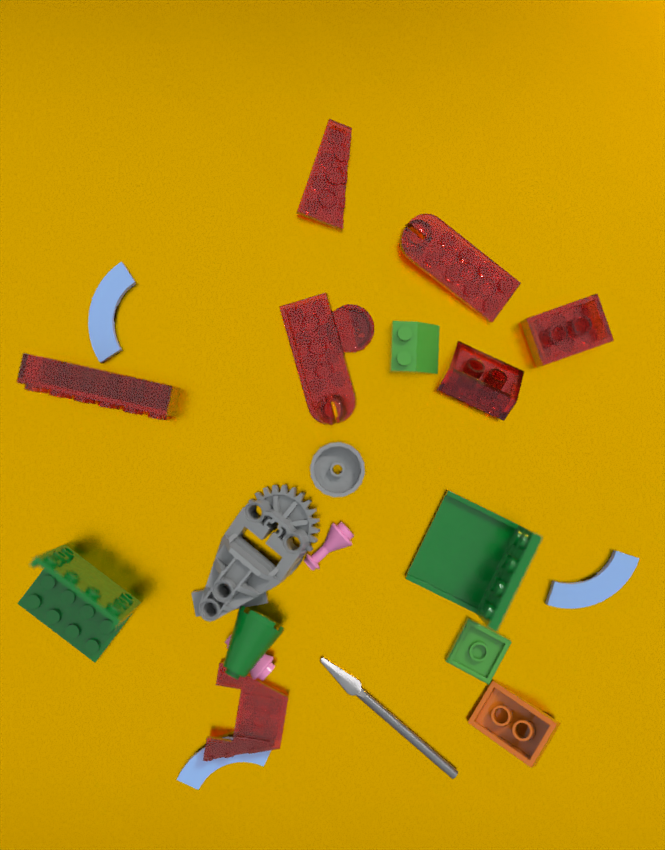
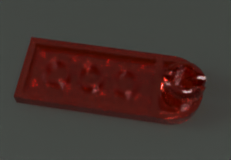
M420 214L412 218L405 225L406 227L401 230L400 248L405 257L489 323L493 322L521 283L437 216ZM410 228H414L421 233L423 239L412 232Z
M325 292L279 306L310 414L318 422L327 425H334L345 421L354 413L357 397L328 293ZM332 401L335 402L338 413L336 419L331 405Z

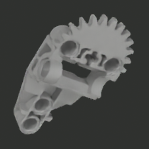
M277 484L272 485V492L268 487L263 488L264 495L256 492L257 500L250 499L249 503L242 508L221 539L199 604V614L204 620L214 621L279 585L297 569L306 552L313 550L310 543H316L318 539L312 533L320 532V529L314 527L313 524L319 522L320 519L312 518L311 515L317 509H308L312 500L303 502L304 492L296 496L295 487H292L288 493L287 485H282L280 491ZM256 506H259L262 510L261 517L256 513ZM278 528V531L272 533L266 542L270 548L282 557L277 566L242 538L246 529H249L259 539L263 540L273 530ZM294 536L299 539L300 547L295 546L293 543ZM225 584L229 586L230 593L226 591ZM212 603L216 606L217 612L212 608Z

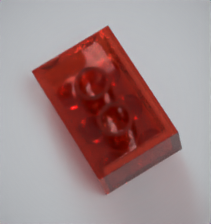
M598 294L534 315L520 322L536 368L614 341Z

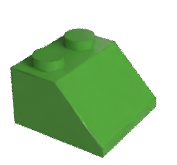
M392 321L389 373L438 374L440 325L413 321Z

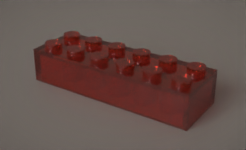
M23 353L16 382L25 384V390L46 394L50 390L49 395L72 399V395H74V401L88 404H96V401H99L98 406L118 410L120 406H123V412L143 415L144 411L148 412L147 417L159 420H167L168 416L175 417L181 388L26 353Z

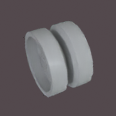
M332 442L322 446L313 456L310 473L316 488L323 494L332 497H345L355 492L362 484L365 467L360 453L351 445L342 442ZM335 465L342 467L340 474L333 472Z

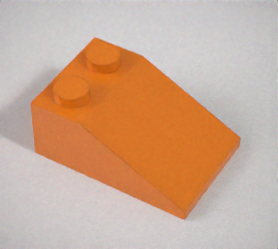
M492 680L467 722L531 768L537 765L561 724L494 680Z

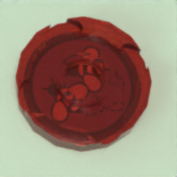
M346 304L330 314L326 333L330 343L336 349L344 353H356L370 344L374 335V322L365 308L354 304Z

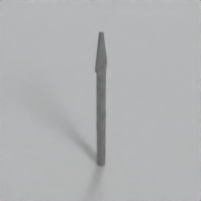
M320 659L323 666L347 694L356 695L450 778L454 779L457 776L458 771L362 689L358 679L328 660Z

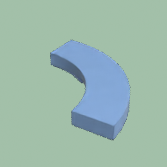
M123 262L113 267L102 279L94 293L89 309V337L94 353L100 363L105 362L122 351L115 333L114 315L122 297L136 284Z
M613 550L609 561L596 576L586 581L573 583L552 581L545 604L557 608L576 609L600 603L611 597L626 584L636 569L639 558Z
M254 735L227 736L215 740L196 752L187 761L177 780L199 790L210 774L225 765L249 762L264 767L275 741Z

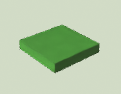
M467 617L445 661L489 685L512 641Z

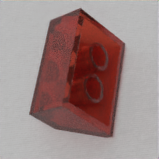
M458 341L443 372L437 390L504 421L518 400L524 371Z

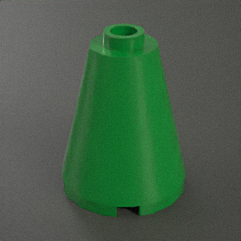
M243 605L239 608L223 666L227 668L225 673L237 680L240 676L246 677L285 629L281 626L278 630L274 629L276 623L250 610L249 614L245 613L246 607Z

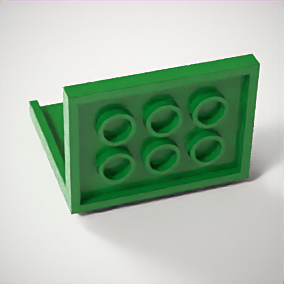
M447 490L408 569L405 579L476 613L487 628L497 632L543 537Z
M63 544L36 556L29 564L33 568L40 566L43 568V571L17 604L93 662H96L142 602L67 545Z

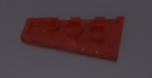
M329 119L296 213L342 230L352 128Z

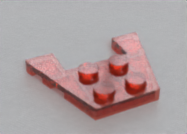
M220 662L216 685L241 689L233 740L208 736L203 761L280 749L289 696L257 679L253 680L249 675L246 677L240 676L237 680L225 673L227 668L223 666L224 662Z

